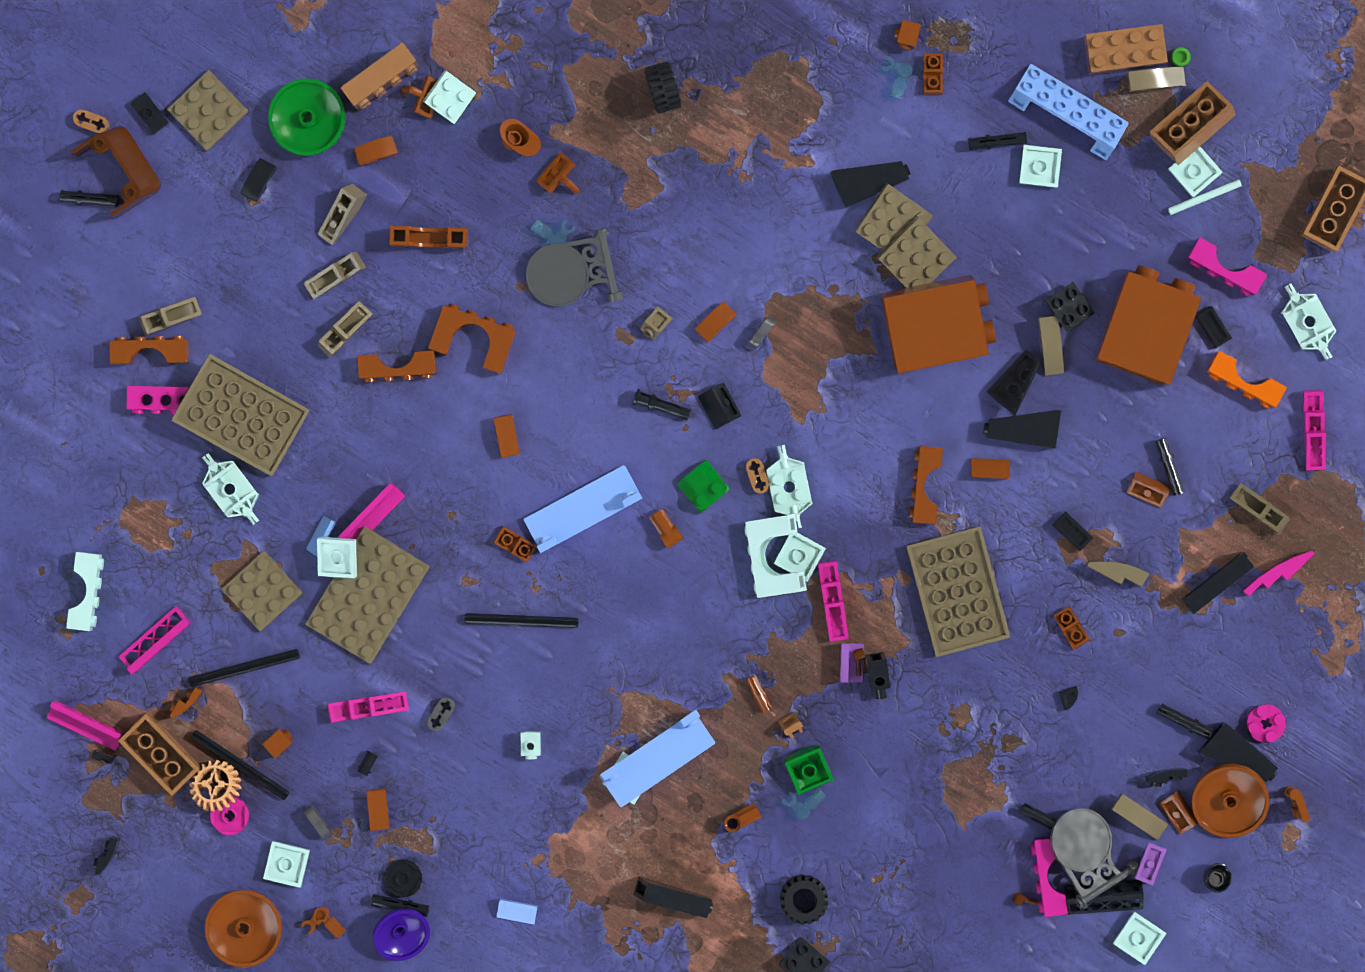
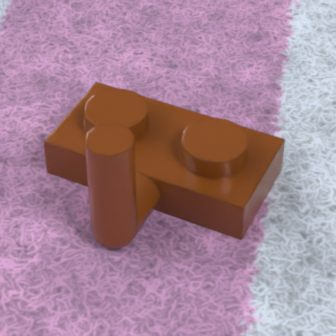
M425 76L421 89L409 85L402 86V92L417 96L413 112L430 119L432 118L434 109L425 104L423 100L437 79Z
M561 152L536 180L550 194L560 183H563L573 194L579 192V188L566 177L576 164Z

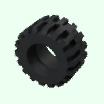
M666 61L646 67L645 76L656 112L660 114L681 108L682 102L671 64Z
M802 874L797 877L794 876L782 888L780 894L781 908L786 917L794 923L797 922L800 925L808 923L809 925L814 921L817 922L821 916L823 917L828 907V894L825 886L820 880L811 875L805 876ZM803 888L811 890L816 898L814 906L805 911L797 909L793 904L794 893Z

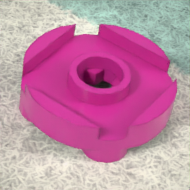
M1263 704L1249 712L1246 726L1249 734L1255 740L1263 743L1274 742L1281 737L1285 730V717L1277 707ZM1267 718L1270 719V727L1263 729L1261 721Z
M233 797L235 803L231 801L228 803L230 805L229 808L223 806V811H219L217 808L215 812L211 811L210 813L212 825L224 835L237 834L248 824L249 809L246 803L237 797ZM228 810H231L232 813L235 814V817L232 818V821H228V818L225 817V814L228 813Z

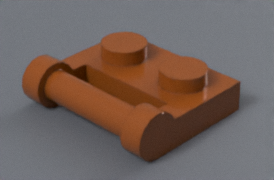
M1287 786L1284 789V794L1291 800L1292 806L1290 810L1293 817H1296V819L1303 823L1310 821L1311 819L1300 790Z

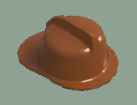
M507 119L501 124L499 132L502 144L506 149L515 151L523 156H534L539 152L541 148L539 137L522 122L516 119Z

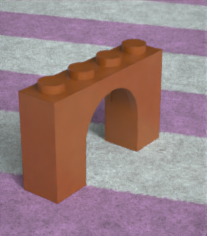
M451 303L448 306L443 305L428 349L448 355L453 338L459 329L467 325L480 326L487 332L490 339L489 350L482 368L502 375L517 332L513 329L514 326L505 322L502 325L496 324V319L485 316L484 319L477 317L478 313L468 309L466 313L459 311L460 307Z

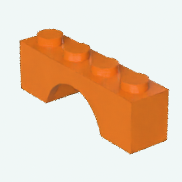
M1221 351L1216 352L1206 370L1210 374L1209 377L1217 382L1221 379L1227 383L1226 386L1234 391L1237 389L1243 391V396L1251 400L1256 398L1261 401L1260 405L1267 409L1271 407L1276 408L1287 389L1286 386L1271 378L1258 385L1246 383L1237 373L1236 359Z

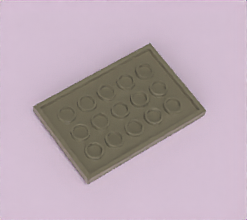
M209 353L171 421L264 473L273 476L310 410Z
M364 526L356 540L357 577H334L306 622V625L367 663L372 664L431 566Z
M981 526L906 546L936 657L1010 638Z

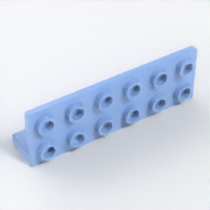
M1032 64L1029 65L1008 100L1009 103L1022 111H1025L1030 101L1092 137L1096 142L1090 151L1106 161L1129 124L1126 120Z
M623 465L524 518V522L534 538L538 550L542 553L643 498L626 466Z
M697 710L600 774L599 777L620 807H623L715 744V741L699 719L700 715Z

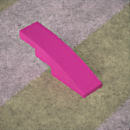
M1303 390L1306 470H1326L1323 390Z
M1307 551L1272 566L1253 579L1241 591L1246 596H1250L1261 584L1265 588H1269L1280 576L1284 580H1288L1315 553Z
M837 560L818 563L829 640L832 642L849 639Z
M406 691L327 704L330 723L409 710Z

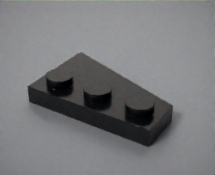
M1025 350L989 388L987 393L1015 417L1041 365L1040 361Z

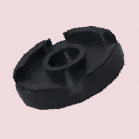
M399 859L392 862L384 875L387 890L400 898L414 895L420 889L423 881L420 867L408 859Z

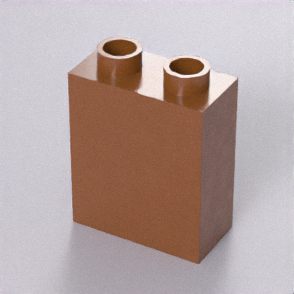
M1137 265L1135 273L1128 271L1124 274L1094 361L1168 386L1171 385L1202 297L1193 294L1196 285L1174 278L1172 285L1169 286L1157 281L1158 271Z
M971 275L880 293L894 367L898 374L989 355L987 344L996 343L992 320L983 322L980 307L989 305L985 283L976 284L975 279Z

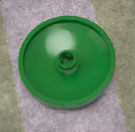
M298 79L286 84L276 93L270 104L268 121L274 138L283 148L297 155L313 156L329 150L337 143L344 131L346 113L341 98L329 85L315 79Z

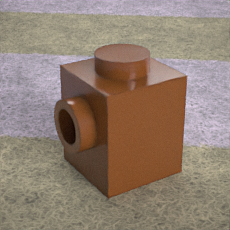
M902 20L901 27H896L894 39H897L896 44L900 45V49L910 51L911 48L915 49L921 24Z
M280 728L262 745L274 758H277L294 743L292 740L293 735L287 729L283 730Z

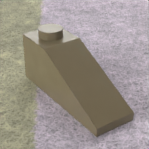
M354 184L341 188L317 235L331 245H334L360 210L367 194Z

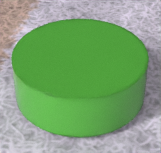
M1183 47L1176 48L1171 54V61L1177 67L1186 66L1191 59L1190 52Z

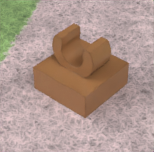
M795 712L778 721L786 736L789 735L791 738H794L793 732L799 730L800 733L803 732L801 728L803 725Z

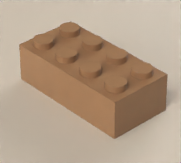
M1163 24L1091 33L1084 36L1089 75L1161 66L1168 62Z
M402 42L340 88L357 110L360 108L364 110L371 105L370 101L375 97L379 99L387 93L386 89L390 86L394 88L402 82L401 78L414 74L418 70L416 67L419 64Z
M1206 81L1150 131L1153 142L1179 166L1236 114L1233 105Z
M1341 166L1335 167L1300 236L1332 253L1338 252L1365 200V179Z
M150 713L145 714L118 740L171 796L175 795L197 771L202 769L201 765Z

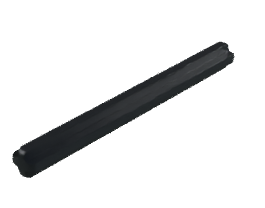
M466 613L464 621L467 624L578 628L579 619L573 617Z
M298 649L192 676L188 678L190 687L199 686L297 660L300 658V653Z
M198 730L192 733L190 738L229 765H232L235 769L280 799L286 800L290 793L288 790Z

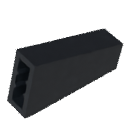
M902 161L833 170L830 172V175L845 208L879 194L886 183L895 187L908 181V175H911L907 164L903 165Z
M1061 410L989 419L988 423H984L983 434H986V439L1055 449Z
M1225 722L1221 723L1210 739L1198 750L1201 754L1223 764L1246 766L1254 770L1264 782L1272 781L1277 775L1276 770L1278 767Z
M638 877L633 895L643 902L707 918L708 914L712 912V899L707 896L644 877Z

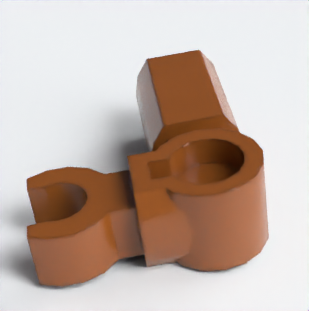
M326 906L318 907L310 916L311 919H307L301 924V927L310 924L311 930L308 934H312L316 930V925L324 922V926L336 939L346 931L334 917L330 916V910Z

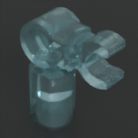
M885 57V60L889 61L891 65L890 67L882 66L881 69L884 72L893 71L894 74L899 75L894 80L889 96L901 100L908 83L906 79L912 75V67L908 63H895L891 57Z
M537 219L530 229L545 241L548 239L551 244L565 243L568 239L566 236L573 233L576 227L573 226L570 230H567L565 225L568 220H564L561 224V230H557L553 234V230Z
M817 787L805 799V804L801 801L798 802L793 792L788 793L792 797V801L786 802L783 799L782 803L785 806H791L793 808L791 811L796 814L797 818L803 820L810 815V809H815L827 795Z

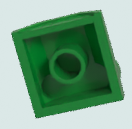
M707 460L677 483L700 513L730 490Z
M819 745L808 746L791 753L784 759L798 795L827 782L834 781Z

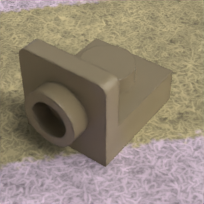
M657 307L645 320L640 330L643 331L646 337L655 341L673 318L660 307Z

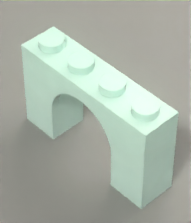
M795 514L745 522V535L748 537V554L751 556V573L754 575V591L757 594V598L807 590L804 571L788 574L777 573L769 567L765 557L766 547L773 538L798 533Z

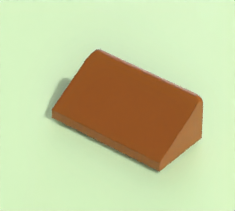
M971 458L970 477L1010 479V460Z
M1135 472L1126 493L1162 508L1169 494L1170 486Z
M1178 790L1159 802V805L1179 834L1193 828L1198 823L1193 811Z

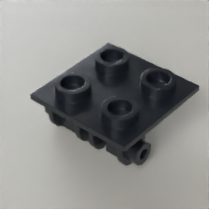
M1074 282L1045 301L1066 332H1069L1095 313Z
M800 937L786 957L780 961L779 966L785 972H823L830 961Z

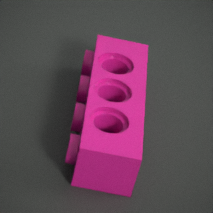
M127 386V409L132 410V413L143 414V410H151V414H163V410H170V414H174L189 387ZM146 395L152 397V402L148 406L143 403V398ZM165 395L171 397V403L168 406L162 403V398Z

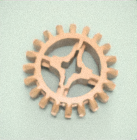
M216 760L214 764L212 761H208V766L201 764L202 770L197 771V776H192L195 782L189 783L193 788L190 790V793L194 795L192 799L197 802L199 807L203 806V809L206 811L209 808L212 812H215L217 808L219 811H223V806L229 808L230 805L228 803L230 801L235 803L233 797L240 795L236 790L242 789L238 784L241 782V779L237 777L239 773L234 770L232 765L228 766V763L225 761L221 763L219 760ZM221 773L227 774L229 783L222 781ZM202 789L209 791L210 799L204 798Z

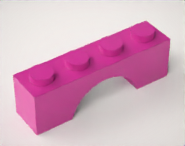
M1202 238L1196 240L1187 257L1191 266L1197 269L1200 267L1206 269L1208 275L1224 279L1223 283L1230 287L1237 286L1241 289L1240 292L1250 297V295L1254 296L1258 293L1267 276L1266 273L1251 265L1239 272L1229 271L1222 267L1217 259V246Z
M1050 837L1033 839V844H1030L1032 856L1035 855L1036 863H1033L1034 875L1038 874L1039 882H1035L1037 894L1040 893L1041 901H1038L1039 912H1043L1044 917L1068 914L1065 894L1054 890L1047 878L1048 868L1056 860L1051 849Z

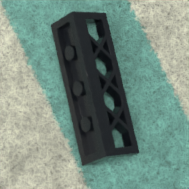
M1245 552L1239 553L1182 598V601L1192 614H1195L1254 568Z
M1140 880L1118 882L1087 902L1088 907L1085 909H1080L1079 907L1071 908V904H1076L1074 899L1078 893L1073 884L1064 885L1068 911L1066 915L1143 909L1144 893ZM1090 883V885L1087 886L1080 884V886L1084 889H1088L1092 883ZM1139 899V903H1129L1131 900ZM1112 901H1118V902H1119V903H1117V904H1115V905L1109 904V903H1111ZM1094 902L1100 903V904L1097 905V906H1091V905H1090V904H1092V903H1094Z

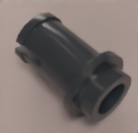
M367 750L361 765L357 766V771L365 776H368L369 773L371 774L370 770L378 756Z

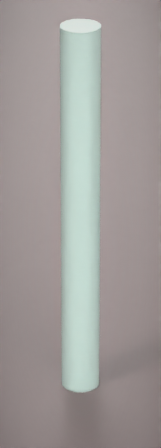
M1238 179L1168 208V212L1170 215H1173L1241 187V182Z

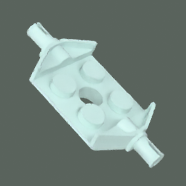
M1292 283L1285 286L1284 288L1288 292L1290 299L1282 310L1281 315L1283 314L1301 346L1300 349L1319 350L1325 361L1332 358L1333 356L1329 352L1327 344L1335 334L1336 329L1317 295L1299 294L1295 291ZM1307 316H1311L1315 320L1312 327L1305 325L1304 321Z
M785 445L777 446L779 460L766 470L774 510L785 515L795 514L798 528H802L799 516L813 504L804 462L788 458ZM788 481L793 482L795 485V489L791 493L784 490V484Z
M209 453L206 454L202 459L209 466V470L202 483L228 518L244 515L247 516L252 525L256 524L259 520L252 512L259 493L255 491L234 461L217 463ZM227 484H233L235 487V492L231 495L225 492Z

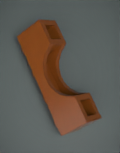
M390 226L389 245L391 247L468 249V229Z
M153 336V340H146L145 337H134V340H126V337H115V341H109L110 364L113 365L132 364L137 354L145 349L160 351L166 358L167 363H189V340L184 339V336H172V340H165V336Z
M435 351L415 352L412 360L401 368L387 367L377 354L357 356L359 379H364V383L375 382V378H383V381H394V377H402V380H412L413 376L421 375V379L433 378V374H437Z
M919 446V450L915 449L914 461L918 462L917 469H913L912 480H916L915 488L911 489V499H914V505L909 509V518L912 519L913 523L936 525L938 505L932 503L927 498L924 483L930 472L941 467L943 448Z

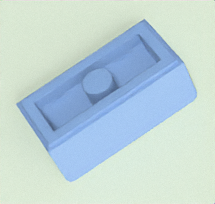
M326 516L322 517L307 546L309 552L317 556V538L329 537L336 521Z
M500 898L497 918L535 924L538 905Z

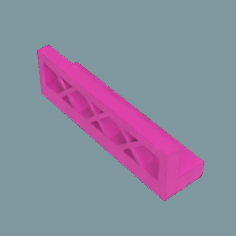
M390 483L338 538L357 540L364 526L374 530L405 498V495L393 483Z
M175 606L124 651L119 658L128 667L127 670L131 674H135L191 624V621ZM176 612L182 620L177 625H170V616ZM159 626L167 627V632L162 638L156 637V629ZM144 639H152V647L148 650H141ZM130 652H138V659L133 664L125 658Z
M59 701L51 702V710L47 716L48 719L117 751L120 745L118 740L125 733Z

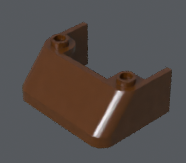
M118 126L97 134L70 151L72 155L79 157L90 149L98 154L111 150L130 180L121 190V196L125 203L110 212V215L116 219L159 192L161 188V182L130 132L124 127Z

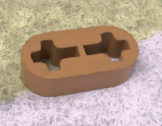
M82 109L76 111L73 115L74 123L81 128L97 134L109 130L108 120L100 115ZM84 113L85 117L90 119L89 123L83 121L80 124L78 116H82ZM103 120L105 127L98 130L93 121L100 123Z
M752 458L747 462L746 470L753 490L761 494L768 490L769 482L762 462L757 458ZM752 461L760 464V467L757 468L759 475L755 476L754 470L749 469ZM759 476L761 482L766 483L762 491L759 488H755L757 484L756 477Z

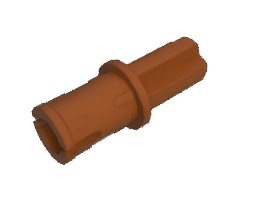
M755 675L748 677L746 682L753 694L752 698L757 702L761 713L772 709L765 694L766 691L762 689Z

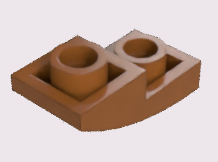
M923 54V95H943V54Z
M392 136L380 138L353 148L359 167L377 163L380 159L393 157L398 154Z
M723 301L694 330L709 343L737 314Z
M512 414L493 417L500 457L520 454Z
M503 525L493 540V543L527 563L537 547Z
M1070 606L1053 616L1073 650L1090 641Z
M200 687L191 688L186 696L187 702L183 699H180L178 702L174 701L169 710L172 712L169 717L175 718L187 711L200 698L204 690Z
M386 789L366 790L370 831L389 829Z

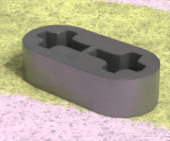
M769 315L748 345L756 350L777 321Z
M444 697L437 703L427 721V725L431 730L439 731L445 726L455 709V703L451 698ZM449 701L451 710L447 709L444 714L441 713L443 709L441 703ZM438 715H441L442 717L439 720L441 726L433 727L432 718L436 719Z
M309 805L303 810L308 820L323 839L332 834L330 828L313 805Z

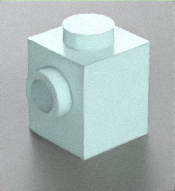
M541 731L521 732V756H525V759H537V756L541 755Z

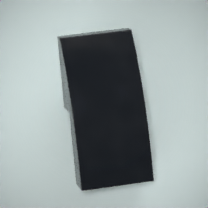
M259 158L247 177L240 194L258 202L267 189L268 181L277 170L276 166Z
M1172 768L1158 771L1147 776L1146 782L1151 783L1150 786L1162 787V783L1167 784L1168 776H1170L1171 780H1182V777H1187V769Z
M111 837L109 841H106L104 852H107V854H100L94 860L93 869H96L95 875L101 874L108 867L117 851L120 838Z

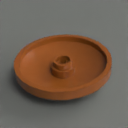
M1223 764L1206 771L1196 782L1191 798L1193 813L1198 823L1211 834L1225 838L1240 837L1254 831L1264 821L1270 803L1268 789L1263 779L1254 770L1239 764Z
M236 890L225 894L213 904L205 922V936L212 952L223 962L236 967H251L262 963L274 953L282 937V919L277 907L268 897L253 890Z

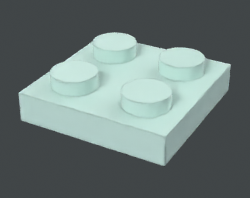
M444 70L423 102L455 124L476 92Z
M1023 145L1019 184L1058 188L1062 149Z
M1201 147L1194 151L1179 166L1174 163L1168 168L1170 173L1192 198L1223 173Z
M799 533L790 534L774 564L790 573L804 571L805 581L808 582L826 548Z
M317 538L318 576L357 577L356 539Z
M272 841L263 879L301 888L310 850Z
M1133 911L1113 941V944L1146 965L1166 935V932Z

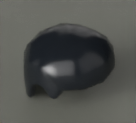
M1214 863L1209 865L1203 873L1204 885L1211 892L1221 893L1231 885L1232 873L1225 864Z

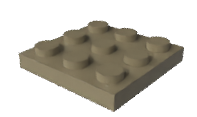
M210 70L167 109L207 151L249 113Z
M886 183L854 231L883 251L916 217H919L927 225L933 215Z
M916 217L876 258L905 288L932 283L957 257L919 217Z
M265 550L222 588L223 592L260 632L303 594L300 588Z

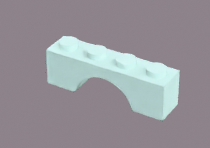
M76 552L74 572L84 579L87 590L82 603L68 611L66 627L68 629L92 631L93 627H96L97 616H94L95 608L99 606L97 590L101 588L102 578H99L100 570H103L104 559H101V554Z

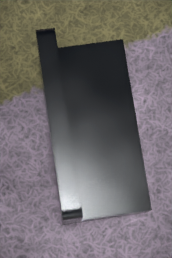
M724 382L698 396L715 429L742 416Z

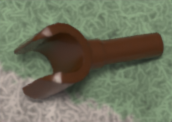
M863 648L853 652L856 661V676H861L860 660L866 658Z
M1016 893L1012 899L1019 906L1024 901L1038 906L1037 900L1030 899L1021 893Z

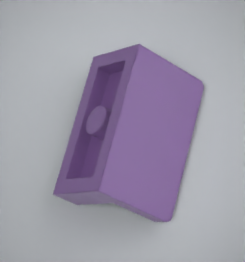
M841 643L840 682H863L864 659L860 660L861 676H856V661L853 652L860 648L864 650V644Z
M1148 842L1134 878L1153 885L1167 849Z

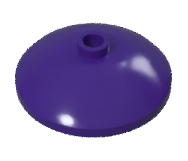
M394 910L382 917L377 923L373 932L374 946L378 953L386 959L393 961L410 959L419 954L427 945L430 937L429 924L426 918L416 910Z

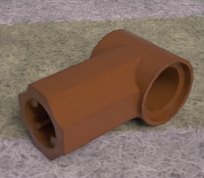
M663 508L649 517L667 549L684 539L677 527L672 524Z
M752 803L725 817L723 825L727 831L737 832L746 825L760 819L761 815L756 805ZM730 818H735L738 822L737 827L734 829H730L727 826V821Z

